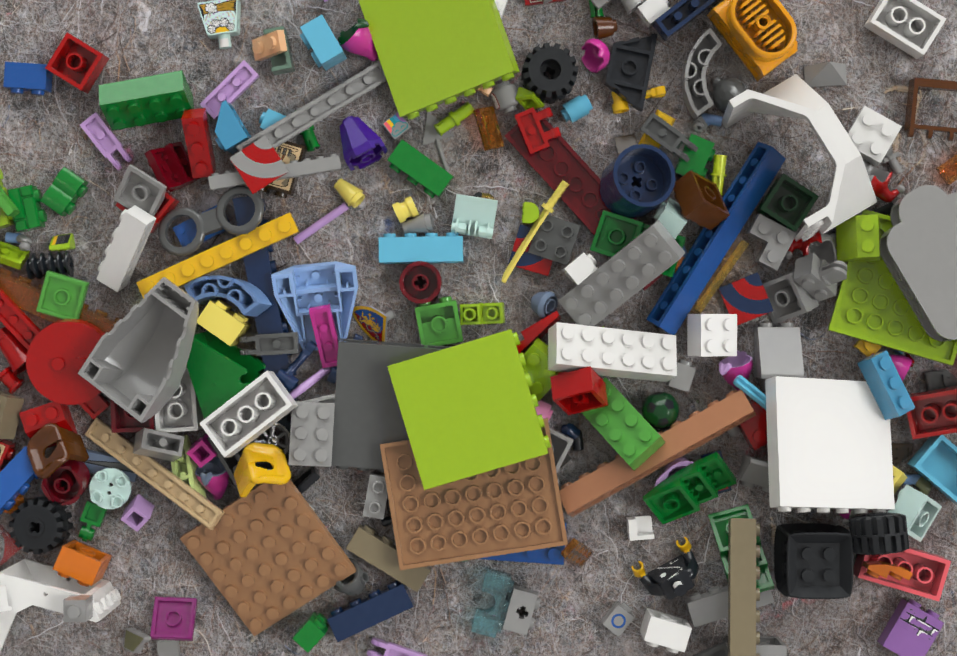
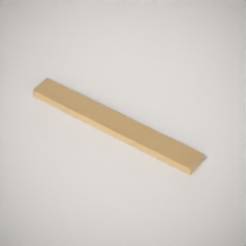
M95 418L84 434L208 529L213 530L225 513L152 457L134 454V444L121 434L112 433V428L101 419Z

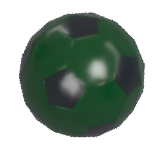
M655 392L649 395L642 405L643 418L652 427L657 429L670 427L679 416L678 402L671 394L665 392Z

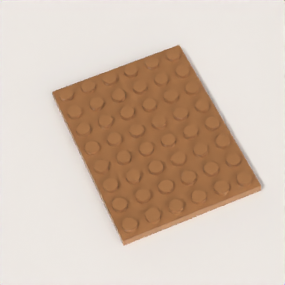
M543 418L545 427H542L543 435H548L551 447L548 448V454L426 490L423 488L409 439L380 444L400 570L568 545L548 418Z

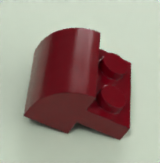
M182 142L169 143L162 148L151 149L144 153L157 181L167 186L166 191L173 192L200 179L192 177L189 157Z

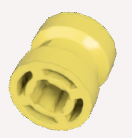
M411 196L405 198L401 203L396 202L392 204L400 223L405 222L409 217L419 215Z

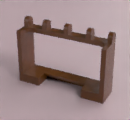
M913 78L909 80L904 131H907V136L913 137L914 130L926 131V138L932 139L933 131L947 133V141H953L954 133L957 134V128L915 124L918 90L930 91L933 89L957 92V81Z

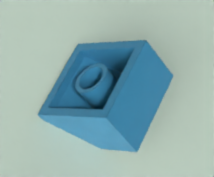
M226 100L223 101L215 128V133L218 136L215 140L221 150L223 149L225 152L228 151L234 154L238 151L236 146L248 140L251 136L234 107Z

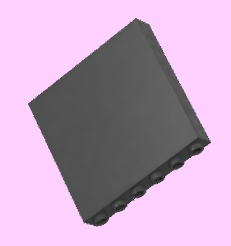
M340 338L337 356L331 466H336L337 469L342 470L349 467H355L359 471L378 469V472L384 473L380 444L409 439L387 366L451 346Z

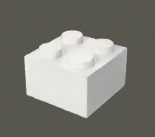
M864 106L849 129L848 135L862 158L877 167L882 162L902 126Z
M687 314V356H737V314Z
M646 608L640 633L647 645L652 647L661 645L666 647L667 651L678 654L679 651L685 652L692 627L684 618Z

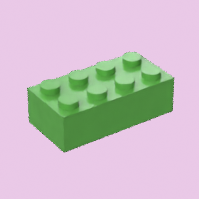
M605 377L603 381L606 384L608 406L581 413L635 471L666 442Z

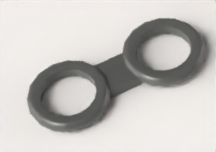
M236 186L223 193L218 200L216 208L199 214L191 208H175L168 212L160 222L158 229L159 241L162 247L170 254L185 256L198 250L204 242L205 235L207 236L223 229L235 235L248 234L261 223L264 215V202L258 192L252 194L248 187ZM246 195L251 197L255 204L254 215L245 225H231L226 218V206L235 196ZM178 217H191L197 228L195 238L187 246H173L168 239L169 225Z

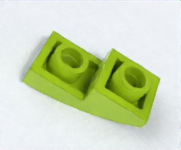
M504 302L460 304L461 325L505 323Z

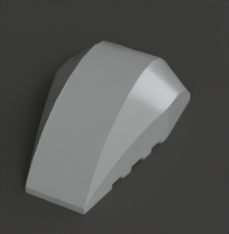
M163 277L144 295V299L138 305L135 304L123 319L114 324L115 327L109 333L106 332L100 338L78 374L139 422L144 423L157 414L179 388L196 331L199 314L198 301L169 279Z

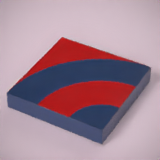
M519 226L509 263L531 227ZM530 242L515 267L548 276L553 261L528 253L531 245Z
M758 272L718 288L729 314H737V326L774 311Z

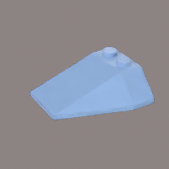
M337 261L294 265L271 274L274 296L292 331L298 332L299 344L302 350L310 341L317 345L309 314V308L330 304L338 340L340 338L347 339L358 290L355 265Z

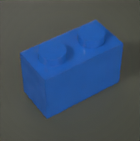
M5 62L3 87L9 89L10 93L23 94L24 91H31L32 95L44 96V92H52L53 73L45 69L47 64Z

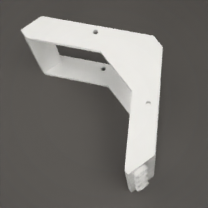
M26 558L0 571V585L5 584L8 606H11L12 610L0 613V653L17 612L34 605L63 613V600L70 595H93V617L89 621L98 622L121 604L119 591L113 588L110 581L104 579L99 580L92 586H82L72 577H70L71 580H68V578L58 575V571L53 570L54 566Z

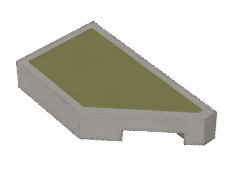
M132 627L125 628L123 649L133 654L140 653L144 648L143 645L151 640V636Z

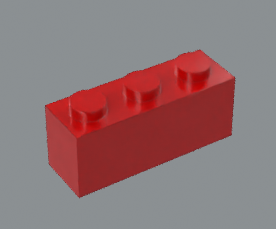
M206 108L184 110L181 121L192 177L203 178L212 176L211 174L215 173L216 161Z

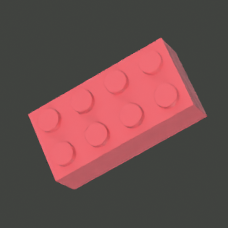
M909 547V549L903 552L891 554H857L853 574L864 580L939 601L951 561L945 557ZM864 561H882L901 566L913 574L910 580L902 577L900 581L889 574L887 578L879 576L877 579L866 573L868 569L862 566Z

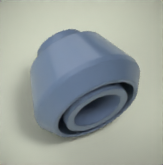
M551 291L538 292L532 297L531 308L540 318L543 319L556 311L558 300L555 293Z

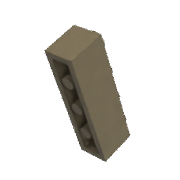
M360 524L346 549L418 592L430 573L431 567L400 570L397 549L393 544L394 541L385 535L380 537L371 526L367 524L362 526Z

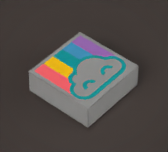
M398 111L382 123L395 141L412 128L404 117L399 116Z

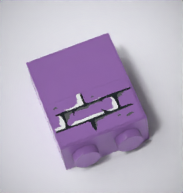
M902 598L877 641L900 656H925L944 623L938 619L940 615L928 609L925 612L920 609L921 604L911 598L908 602Z

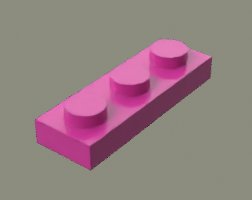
M328 304L309 308L322 368L337 366L339 340L331 306Z

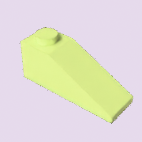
M184 435L182 457L171 462L172 473L206 498L205 488L195 475V471L199 466L187 454L191 447L188 435Z

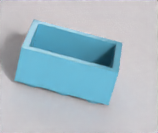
M944 435L931 436L907 464L957 505V446Z

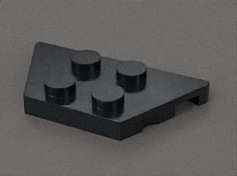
M655 33L649 37L640 39L637 37L629 41L613 43L604 83L605 86L640 112H642L658 36Z

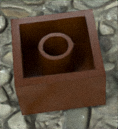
M692 170L675 182L673 188L675 192L674 197L679 202L681 214L685 219H690L699 226L712 230L730 216L716 183Z

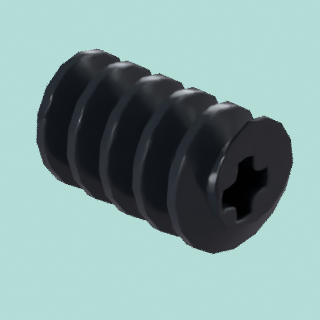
M69 251L65 252V257H62L61 252H57L56 258H54L52 252H49L48 258L41 252L39 259L36 253H32L31 259H27L26 262L28 278L34 279L36 277L37 279H42L48 270L73 277L74 263Z

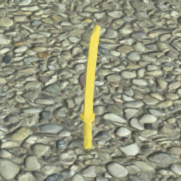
M564 180L561 181L548 202L541 205L544 209L507 266L501 280L503 283H506L549 212H554L553 207L569 186Z

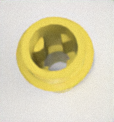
M342 178L334 185V188L348 206L356 208L365 198L363 190Z

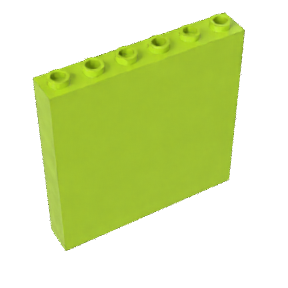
M358 0L364 18L369 23L368 28L400 117L408 118V120L417 118L422 111H434L438 109L439 104L444 102L445 105L457 101L456 97L464 95V97L471 96L476 93V89L481 87L483 89L495 86L496 81L501 79L503 82L515 77V73L520 72L495 0Z
M512 329L387 366L424 490L548 454V448L551 447L548 435H543L542 427H545L542 414L537 415L535 407L539 406L536 394L531 395L529 386L533 385L530 374H525L523 366L527 365L523 352L519 353L517 345L520 344L517 332L513 333Z

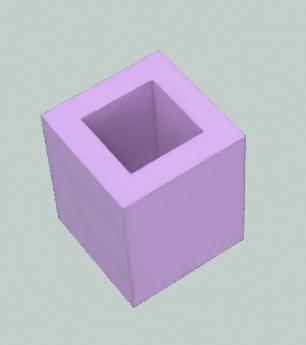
M137 494L125 507L120 520L138 532L150 519L154 505Z

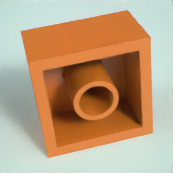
M74 539L62 546L53 570L58 571L57 574L64 578L72 577L76 579L77 583L82 586H92L103 578L112 555Z

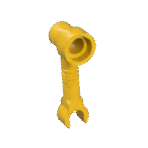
M658 86L647 90L645 99L664 97L666 94L665 86ZM612 91L613 114L629 111V104Z

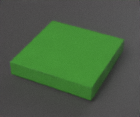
M48 270L36 311L60 319H80L90 282Z

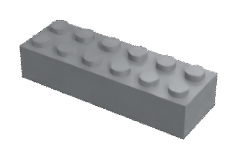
M657 220L598 267L596 271L579 285L568 291L558 302L576 324L595 326L680 260L685 251L663 224Z

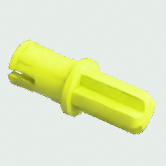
M714 154L713 170L710 175H712V182L716 183L722 196L724 177H727V174H725L727 155Z

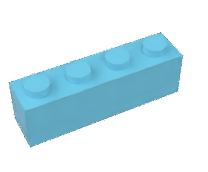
M450 232L446 233V236H438V233H425V237H417V233H405L404 237H396L394 233L383 234V237H378L380 264H411L417 261L427 263H463V236H459V233Z

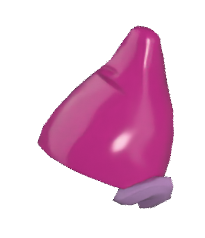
M737 350V356H728L719 362V372L728 384L739 391L740 389L733 384V381L738 375L749 380L753 369L752 357L747 355L745 351Z

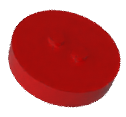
M80 319L58 320L42 329L33 338L26 355L27 373L36 390L47 399L65 405L82 404L98 396L101 391L80 376L78 372L105 333L97 326Z

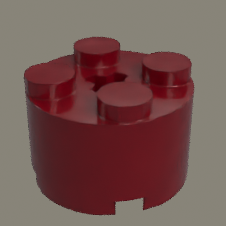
M417 261L409 264L403 270L399 279V286L402 294L408 300L423 304L434 300L439 295L442 288V278L439 271L433 265ZM418 277H422L423 280L427 281V284H424L422 289H420V286L415 285V282L419 280Z
M68 460L50 477L43 479L41 482L42 491L52 502L61 503L60 505L73 504L88 488L91 482L90 471L82 461Z

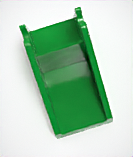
M209 331L194 335L186 365L204 419L260 376V370L266 368L265 363L252 355H240V350L242 349L237 346H229Z

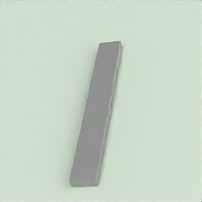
M380 60L236 146L237 150L241 151L264 135L267 136L275 149L383 84L387 80Z

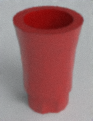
M6 327L1 328L0 351L9 363L14 375L20 374L27 370L26 355L28 350Z

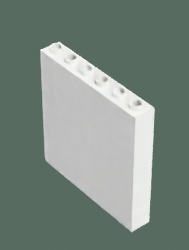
M781 376L765 379L770 508H778V512H791V508H797L799 513L811 512V509H817V513H830V509L836 510L837 514L849 513V510H854V514H868V510L873 511V513L894 510L890 419H884L867 382Z

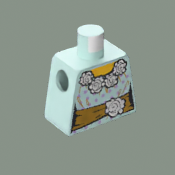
M214 0L197 3L208 37L210 39L218 38L219 49L232 48L230 37L240 35V0Z

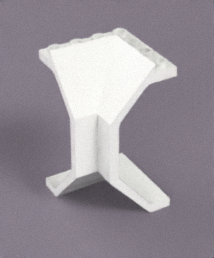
M797 74L763 94L748 89L729 100L722 119V124L725 128L730 127L754 112L805 119L836 166L826 207L803 220L805 225L795 236L796 242L800 239L803 242L810 239L818 232L817 230L824 234L877 203L863 158L829 103Z

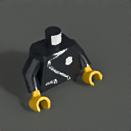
M684 537L686 543L682 546L678 540L676 541V545L681 552H684V555H679L648 572L647 575L641 561H638L640 569L636 570L631 566L634 576L641 577L640 581L651 595L664 596L667 600H671L677 596H684L688 590L695 586L693 579L696 578L699 566L693 552L690 551L691 544L686 537Z

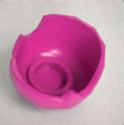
M588 39L581 48L585 50L581 60L590 72L597 73L609 64L610 52L606 44L601 40Z

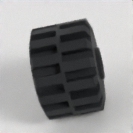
M549 42L544 43L541 48L539 45L533 48L532 53H528L522 67L521 80H523V88L534 92L543 103L544 100L549 101V104L555 103L557 99L559 101L563 100L571 92L577 79L578 66H575L576 59L574 56L570 57L569 49H560L561 44L555 43L554 47H552ZM546 72H549V74L552 75L551 79H549L548 76H545Z
M46 496L37 497L19 505V509L15 510L11 515L15 519L9 521V527L14 529L13 532H10L11 538L16 537L18 540L14 544L17 547L23 545L24 552L29 553L33 551V554L46 553L61 546L64 540L68 539L71 534L68 530L73 528V523L68 521L72 514L65 511L68 506L59 505L56 501L52 502Z
M879 512L855 516L849 519L853 553L878 555L898 553L909 549L906 515Z

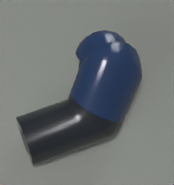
M571 423L562 425L561 433L574 439L573 451L584 450L582 431Z

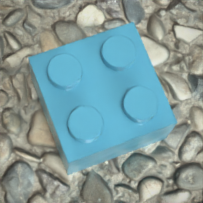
M323 15L300 27L303 32L300 34V37L308 50L313 49V52L310 54L319 68L323 66L325 71L347 59Z

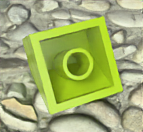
M878 214L856 215L836 226L837 260L843 262L881 261L880 219Z

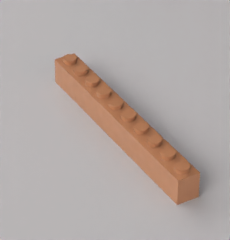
M733 390L726 394V398L723 400H715L709 403L705 410L691 413L687 420L673 423L670 426L671 429L665 432H657L666 443L635 471L618 454L615 456V460L598 465L597 470L591 473H583L578 477L579 480L574 483L568 482L560 487L561 490H559L561 502L567 514L573 517L756 416L743 391Z

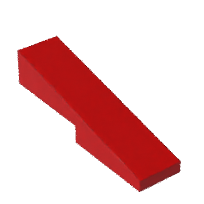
M557 311L521 331L524 340L517 345L519 353H525L537 337L541 339L550 327L562 319Z

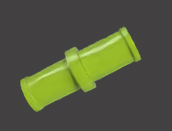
M467 101L454 112L450 111L447 117L433 126L438 134L442 136L454 126L458 127L461 125L460 122L474 114L475 110Z

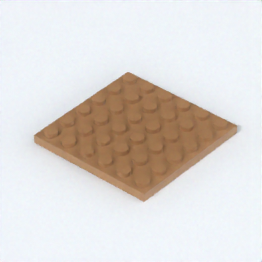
M291 479L283 485L259 484L250 491L246 498L239 497L221 509L225 513L213 530L200 523L180 537V540L254 637L335 586L337 581H342L356 572V567Z

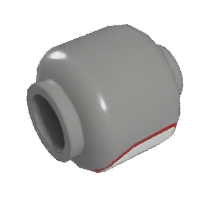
M509 81L494 86L491 97L496 110H504L505 114L517 110L516 106L520 103L515 99L518 90L515 84H510Z

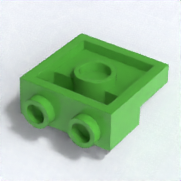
M451 296L439 298V302L431 303L430 301L415 306L421 344L441 346L463 342L456 299L452 300Z

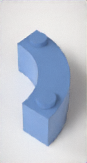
M220 275L203 276L184 285L187 293L196 299L198 304L207 305L209 301L227 298L245 316L257 317L272 306L269 299L259 288L239 278Z

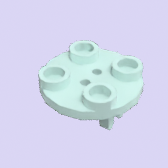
M105 468L98 471L92 477L89 484L90 499L93 503L104 509H116L123 506L131 495L129 477L117 468Z

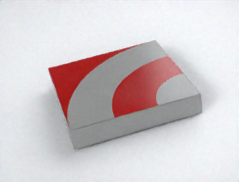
M266 135L229 158L252 194H255L289 172Z

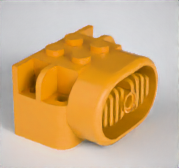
M723 0L707 15L757 82L798 51L796 24L779 0Z

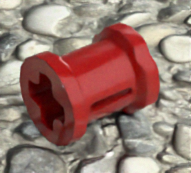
M10 366L0 373V381L9 389L8 392L10 394L17 391L25 382L14 375Z

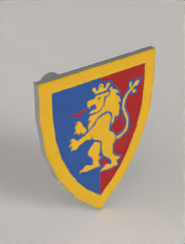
M355 306L352 314L361 329L373 341L386 342L387 322L395 317L393 311L390 310L384 314L372 306Z

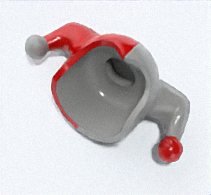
M863 159L876 197L890 203L899 194L904 193L905 187L903 185H898L893 191L888 189V184L893 174L892 171L878 169Z
M818 231L813 237L804 242L802 239L797 242L794 239L784 258L787 260L792 259L793 251L799 249L803 252V257L814 253L821 260L824 259L828 263L837 260L836 233L821 234Z

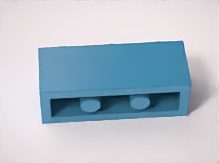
M887 350L872 354L857 363L885 420L900 417L915 408Z

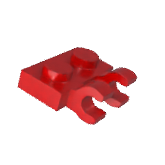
M534 107L514 115L530 155L550 147L548 141L561 136L558 127L544 132L540 121L553 116L550 107L537 113Z

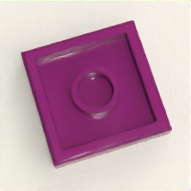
M155 597L150 631L151 640L193 641L197 598Z

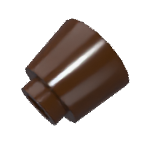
M593 17L592 28L595 39L600 40L613 36L614 32H617L616 20H612L611 17Z

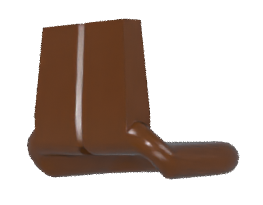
M54 423L41 427L31 437L27 445V455L34 474L40 479L50 477L68 460L86 462L89 459L81 435L61 428ZM56 443L57 447L50 457L45 458L46 448Z

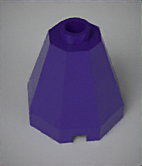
M349 116L342 121L339 127L343 156L351 171L355 170L354 166H358L359 169L368 167L382 158V151L385 154L388 152L382 139L359 117Z

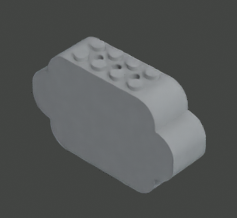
M924 185L909 192L893 205L890 213L893 227L882 235L880 239V253L925 332L937 341L957 340V192L947 195L937 186Z

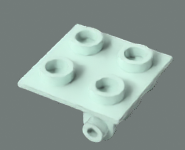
M456 194L451 232L492 239L498 200Z

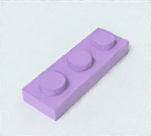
M244 60L200 105L206 108L208 114L216 120L219 116L222 102L226 100L232 104L260 76Z

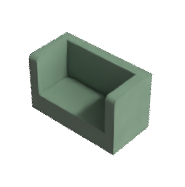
M280 26L263 30L264 35L276 30H284L287 51L270 57L272 64L271 72L274 75L294 72L295 69L285 27Z

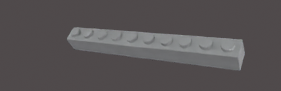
M331 154L326 158L318 156L314 160L306 158L302 162H298V160L290 161L289 164H285L289 172L277 180L343 170L341 157L337 156V154ZM225 171V174L213 173L211 174L212 176H208L210 190L212 191L246 185L239 172Z

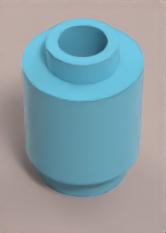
M584 94L583 96L578 95L562 105L563 109L560 112L566 122L570 120L571 123H574L589 114L593 107L588 97Z

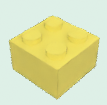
M223 300L209 301L198 317L197 323L229 346L238 345L239 337H243L251 326L247 322L249 319L240 312H232L230 310L232 307Z

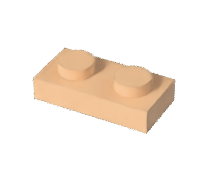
M276 30L252 40L255 61H263L287 51L284 30Z

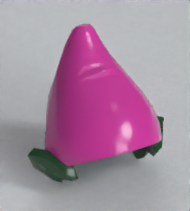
M358 18V23L346 32H340L338 42L347 52L364 56L375 62L378 54L368 28L369 23L367 20Z

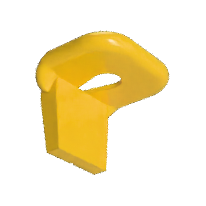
M253 442L246 445L243 449V454L234 472V478L240 497L246 498L255 484L283 485L288 483L291 479V472L286 456L279 447L273 444ZM268 462L272 465L273 469H264L256 466L255 463Z

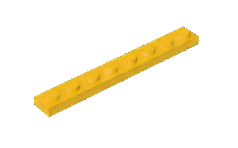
M289 212L257 227L248 234L234 237L136 282L144 299V295L163 277L180 287L300 231L292 214Z

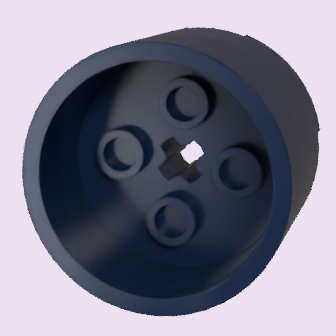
M648 144L630 146L621 152L603 171L599 189L601 198L612 213L627 218H641L670 196L675 185V170L669 157L657 147Z

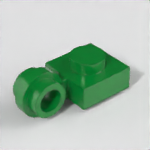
M89 500L86 502L80 521L87 523V526H82L79 533V538H82L84 542H87V540L92 541L96 531L92 529V526L101 527L107 509L99 507Z

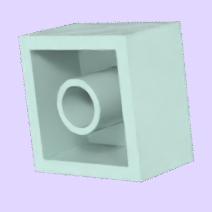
M906 484L905 488L901 489L898 494L895 509L888 510L887 513L906 515L908 535L921 542L942 506L929 496Z

